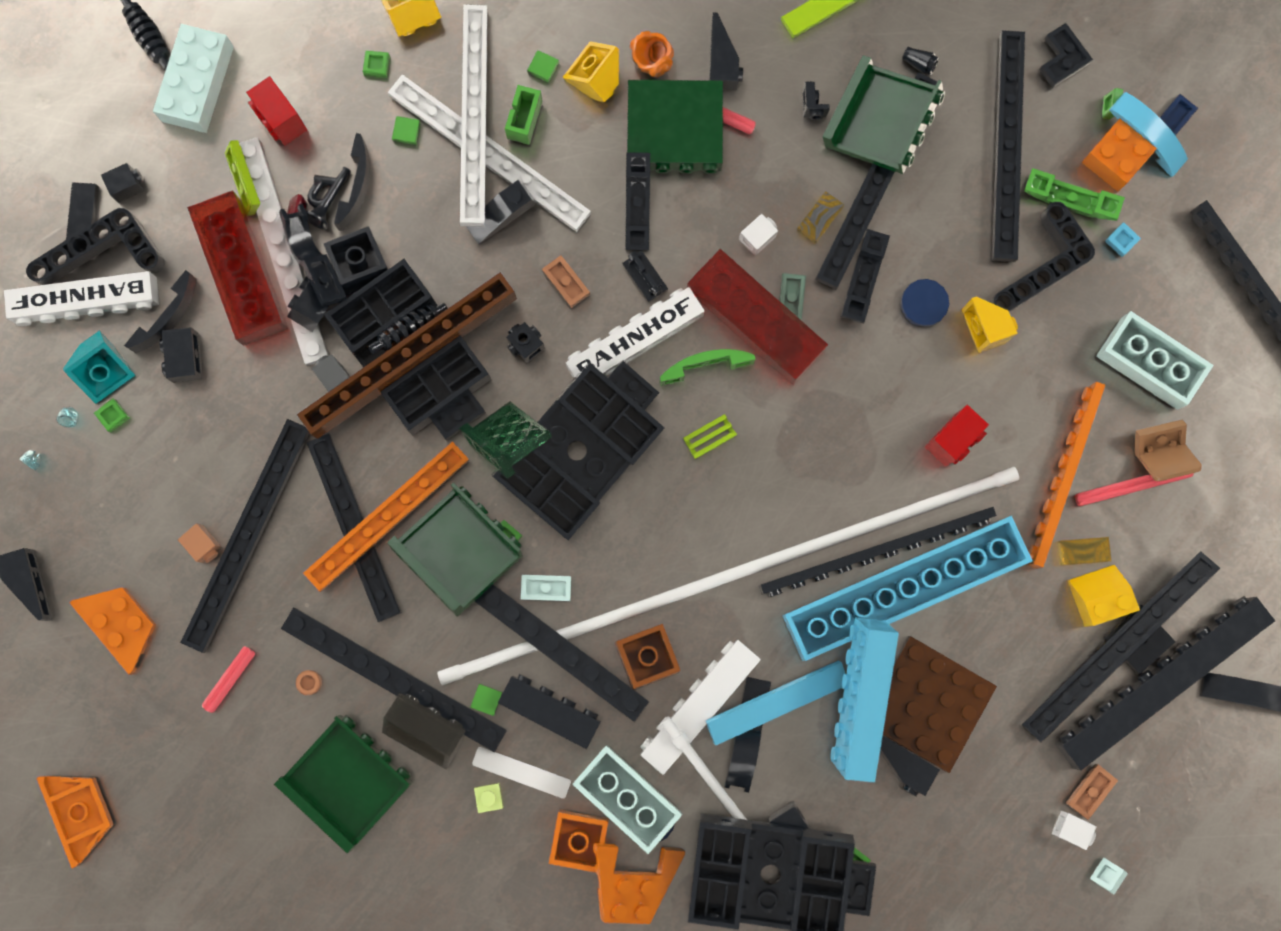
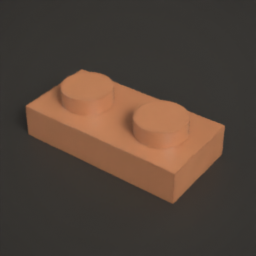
M561 255L542 269V272L570 308H573L590 295V291Z
M1095 764L1067 800L1066 804L1083 818L1089 820L1118 780L1099 764Z

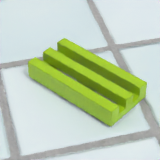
M724 414L685 436L683 440L694 459H697L737 436V433L733 430L731 423ZM724 423V426L691 444L690 440L716 425ZM728 430V435L696 452V447Z

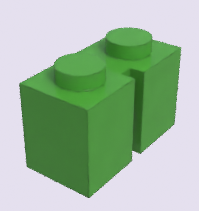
M521 85L517 86L512 102L513 109H510L505 126L507 139L530 145L543 102L540 90Z

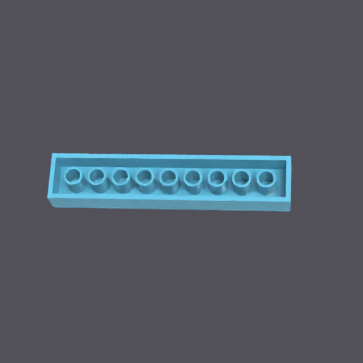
M1009 516L786 613L782 617L801 660L806 661L852 641L850 639L851 625H854L855 618L883 620L891 624L1028 564L1033 560L1012 516Z

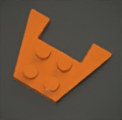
M594 843L593 851L596 854L597 861L595 870L599 880V888L597 889L601 920L605 923L650 924L686 851L682 848L661 847L656 873L614 871L619 847L615 844Z

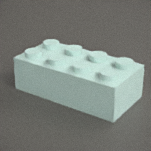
M181 23L153 112L161 122L207 133L234 48L227 35Z
M1132 311L1119 320L1096 357L1177 410L1190 403L1214 366Z
M609 746L603 748L572 784L647 854L652 851L683 815L679 809Z

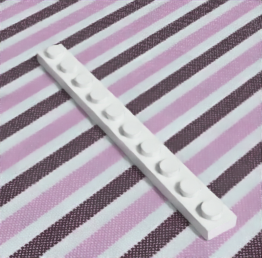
M464 5L460 226L485 227L487 6Z
M401 75L388 91V95L461 148L462 117L407 77ZM486 135L485 166L510 184L517 180L521 181L538 205L577 232L590 216L591 211Z
M256 137L239 144L260 201V206L256 212L286 306H288L293 296H300L303 291L299 286L304 280L300 264L295 260L287 243L279 214L282 207L261 142ZM291 320L306 366L315 364L319 358L325 355L329 356L319 323L311 332Z

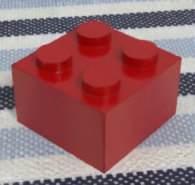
M270 76L246 92L251 99L248 102L249 106L275 141L280 139L283 145L286 146L308 130L296 110Z
M967 404L927 443L925 448L945 467L951 463L956 465L970 453L969 446L972 448L986 436L987 433L984 430L989 424Z

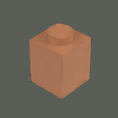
M197 523L177 539L193 559L199 563L211 562L218 556L219 553L217 551L222 548L204 525Z

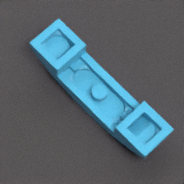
M1127 92L1123 93L1109 109L1118 120L1122 119L1157 148L1155 154L1158 158L1155 161L1170 177H1173L1188 160L1184 148L1171 129L1150 108Z

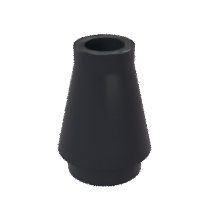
M908 46L902 60L908 62L922 74L932 75L939 62V57L935 56L934 52L914 49Z

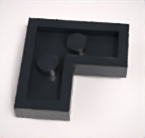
M1064 23L1044 38L1057 56L1042 65L1039 70L1051 87L1054 88L1091 64L1093 58L1067 23Z

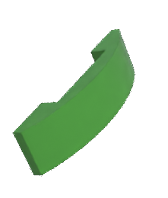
M1032 168L1024 192L1048 204L1061 202L1073 213L1105 220H1118L1125 197L1103 190L1100 193L1056 180L1054 179L1055 175Z
M732 349L701 352L671 366L660 376V386L684 381V371L723 361L729 362L730 370L751 365L755 362V355Z

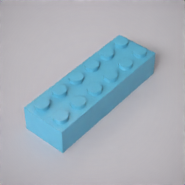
M855 618V623L850 628L851 649H848L846 653L848 668L847 674H844L842 678L843 698H840L838 703L840 719L839 723L835 724L834 729L836 744L831 749V761L845 780L875 782L899 635L893 627L883 620Z

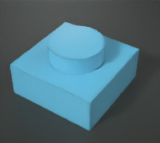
M1123 222L1105 242L1123 257L1141 238Z

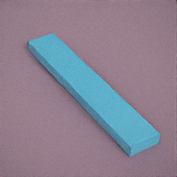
M839 660L705 720L713 743L715 745L723 743L841 689L842 678L846 674L842 662Z

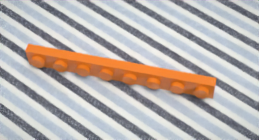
M1096 381L1089 387H1086L1082 393L1081 400L1084 401L1082 408L1078 409L1075 414L1074 423L1076 425L1074 431L1069 433L1066 440V445H1068L1067 452L1059 460L1058 467L1061 469L1058 477L1055 476L1050 487L1053 493L1051 498L1047 499L1044 504L1043 513H1045L1043 522H1039L1035 530V536H1037L1035 545H1031L1028 551L1033 560L1028 563L1030 567L1036 569L1044 567L1105 384Z
M452 441L304 571L303 574L319 592L323 591L469 462L467 456Z

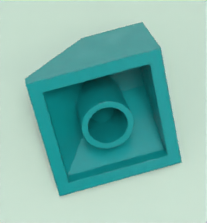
M100 330L79 344L63 368V371L95 404L135 376V373L116 347Z

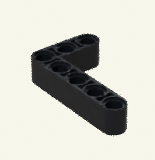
M1061 202L1051 203L1040 216L1041 224L1061 254L998 292L990 300V303L997 305V300H1002L1006 304V310L1010 313L1084 267L1094 257V246L1068 208ZM1050 212H1055L1058 215V219H1053L1050 216ZM1063 231L1069 232L1072 236V239H1067L1064 236ZM1077 250L1084 253L1085 259L1078 257ZM1057 263L1063 264L1065 271H1060ZM1037 275L1043 276L1046 284L1040 283L1037 280ZM1017 287L1023 288L1026 296L1019 295Z
M117 208L30 262L26 268V274L32 281L40 285L52 284L121 240L137 264L145 271H149L152 274L160 272L164 267V259L138 219L127 209ZM128 216V223L120 226V220ZM104 229H107V236L103 239H100V232ZM137 236H141V243L137 246H133L134 238ZM87 242V248L83 252H79L80 244ZM62 255H66L65 263L59 265L58 259ZM155 256V262L150 266H146L147 258ZM42 268H45L44 276L38 278V271Z

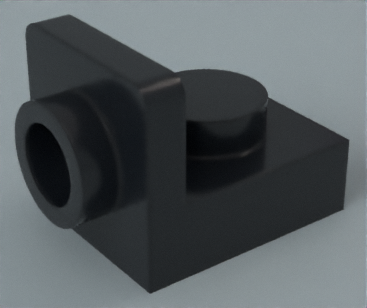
M805 81L802 89L803 117H810L811 120H820L827 117L830 104H819V90H815V81Z

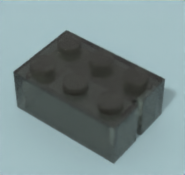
M399 693L384 716L382 726L383 734L447 770L460 749L466 732L463 726L456 720L450 719L449 721L443 718L441 713L435 708H426L419 704V700L410 694L405 696L402 693Z

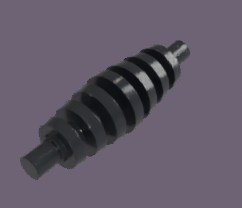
M120 0L124 6L122 14L126 18L135 41L138 42L139 46L144 49L145 53L150 56L154 63H160L166 71L170 52L166 47L159 28L139 3L132 2L131 0Z
M441 303L436 307L427 305L424 309L420 308L416 312L408 313L407 316L399 317V321H394L391 326L384 329V332L377 334V341L368 345L370 352L374 354L381 349L387 352L447 310L446 304Z

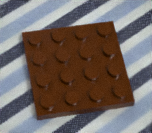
M908 636L894 662L883 735L945 772L950 773L997 686L912 636Z

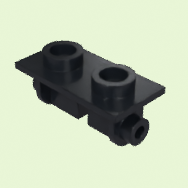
M642 250L638 253L636 251L628 255L629 259L622 263L648 302L668 290V287Z

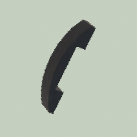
M356 133L351 151V157L358 166L349 202L339 201L334 225L340 231H344L358 214L369 186V153L360 133Z
M626 152L625 250H649L650 153Z
M867 229L848 287L841 317L862 324L865 323L871 303V296L890 235Z
M185 270L170 288L178 294L148 331L139 327L124 346L134 353H138L158 343L162 339V331L173 330L191 303L196 287V278Z
M1207 673L1202 678L1201 697L1229 701L1281 713V686L1215 673Z

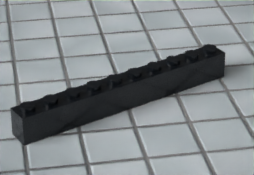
M1241 597L1233 603L1234 608L1229 612L1223 611L1218 614L1211 626L1208 627L1206 625L1197 630L1194 639L1190 642L1186 640L1175 648L1177 652L1171 656L1166 655L1158 660L1156 668L1152 671L1146 670L1137 677L1139 681L1131 686L1129 684L1120 689L1117 698L1113 701L1109 699L1098 707L1100 711L1093 716L1089 714L1081 719L1078 728L1074 731L1070 729L1064 732L1059 737L1061 741L1055 745L1073 769L1083 770L1274 623L1276 620L1257 597Z

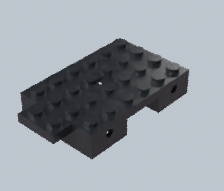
M402 259L324 315L364 368L385 353L381 349L372 354L368 348V345L377 341V334L384 332L386 327L391 326L396 320L399 321V317L403 315L407 316L408 313L416 312L417 309H424L427 305L434 307L438 305L406 260ZM460 335L380 393L412 436L433 422L447 441L486 413L472 393L492 379Z
M623 360L608 377L593 364L587 363L492 473V477L569 541L599 506V500L629 465H634L664 430L665 427L645 411L660 392ZM574 441H580L586 446V455L581 460H573L567 453L568 446Z
M701 813L688 923L739 930L740 923L790 931H844L846 913L870 916L876 863L853 860L855 841L854 836L851 834ZM765 866H776L781 872L780 879L775 883L765 882L761 877V871Z

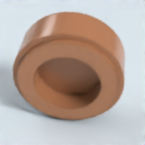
M313 670L301 672L296 679V688L303 695L316 694L322 687L321 676Z

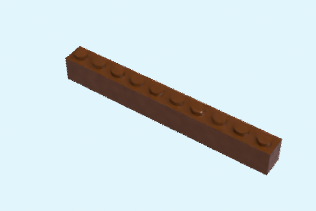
M501 272L299 412L297 416L309 433L316 439H319L380 396L382 390L460 335L464 337L517 299L515 291Z

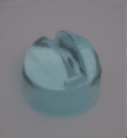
M71 406L63 407L58 412L56 420L58 424L64 427H74L78 421V412Z
M28 450L23 453L19 460L36 471L42 463V456L38 454L36 457H33L36 450Z

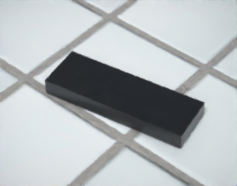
M72 182L66 240L95 222L99 188L97 184ZM87 242L80 244L79 252H83L87 248Z

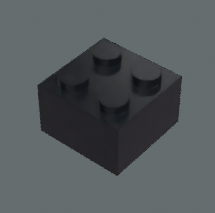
M369 226L323 243L330 263L346 296L357 292L388 270Z

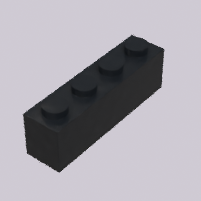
M521 674L518 677L511 676L498 704L585 749L588 748L601 723L597 719L598 714L585 708L584 712L575 708L577 703L566 697H563L562 700L553 697L554 691L542 685L539 689L530 685L532 680Z

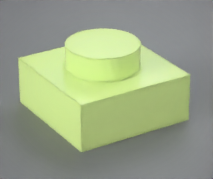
M500 783L474 788L478 813L504 808Z

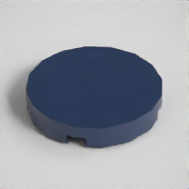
M919 279L911 283L901 297L902 313L909 322L917 326L930 327L939 323L947 314L950 305L949 296L945 288L937 281L930 279Z

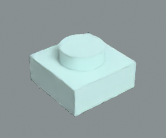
M1103 857L1090 879L1114 895L1128 873Z

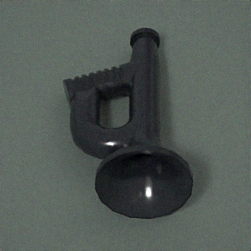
M343 167L337 177L314 176V183L307 194L308 203L315 208L306 211L309 223L323 230L328 229L326 213L351 173L350 169ZM324 185L331 186L323 199H317V195Z

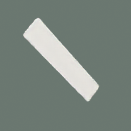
M478 747L472 762L473 766L562 799L566 797L571 784L570 779L483 747Z

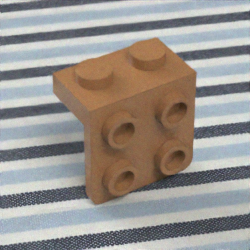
M1183 419L1136 430L1135 455L1155 481L1189 475L1202 470V464L1186 445L1187 424Z

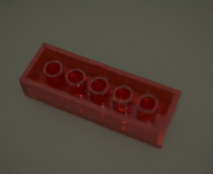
M232 190L187 207L235 339L245 346L289 329L241 199Z
M721 249L687 283V288L690 287L699 302L792 385L803 376L828 347V344Z

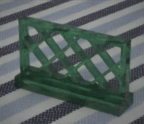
M511 401L476 426L472 427L465 423L459 428L469 445L507 479L515 474L512 468L514 464L552 437L546 428Z

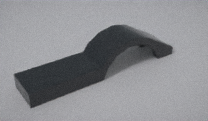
M303 204L298 205V212L288 215L285 209H280L279 214L291 253L295 260L303 266L321 306L325 307L344 301L346 294L327 254H321L314 244L309 230L308 214Z
M746 677L741 704L769 692L771 682ZM763 724L735 737L724 788L729 789L730 785L744 788V792L749 793L757 763Z

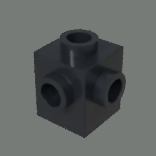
M524 322L521 325H514L508 331L509 335L506 338L509 344L506 347L515 357L519 355L526 364L545 349L544 343L539 339L542 335L534 325L529 327Z

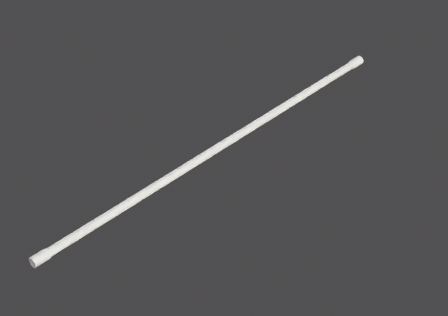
M1015 467L1005 469L987 478L562 628L556 632L567 640L986 490L1013 483L1019 480L1018 471ZM526 641L473 661L438 671V678L443 686L463 679L467 675L538 651V649Z

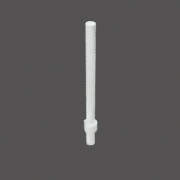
M670 717L663 719L661 723L671 735L673 744L683 751L733 818L746 819L689 744V738L684 731H680Z

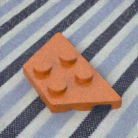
M121 587L70 601L71 606L129 675L135 673L137 669L135 666L140 655L144 653L147 640L152 635L156 624L129 591Z
M40 776L36 779L71 868H75L83 862L114 823L96 778Z

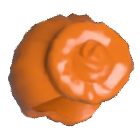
M645 31L631 40L632 58L641 72L650 74L651 77L659 78L671 69L674 49L663 34Z

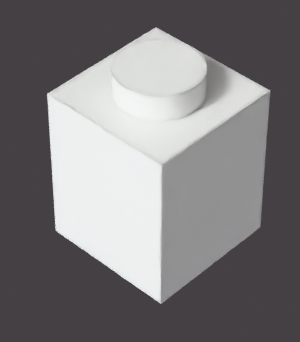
M761 214L740 233L739 240L756 256L776 238L778 233L777 225L771 218H765Z
M1061 811L1052 834L1087 850L1088 846H1091L1096 838V832H1094L1096 826Z

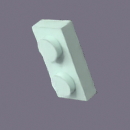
M522 575L521 600L571 601V576Z

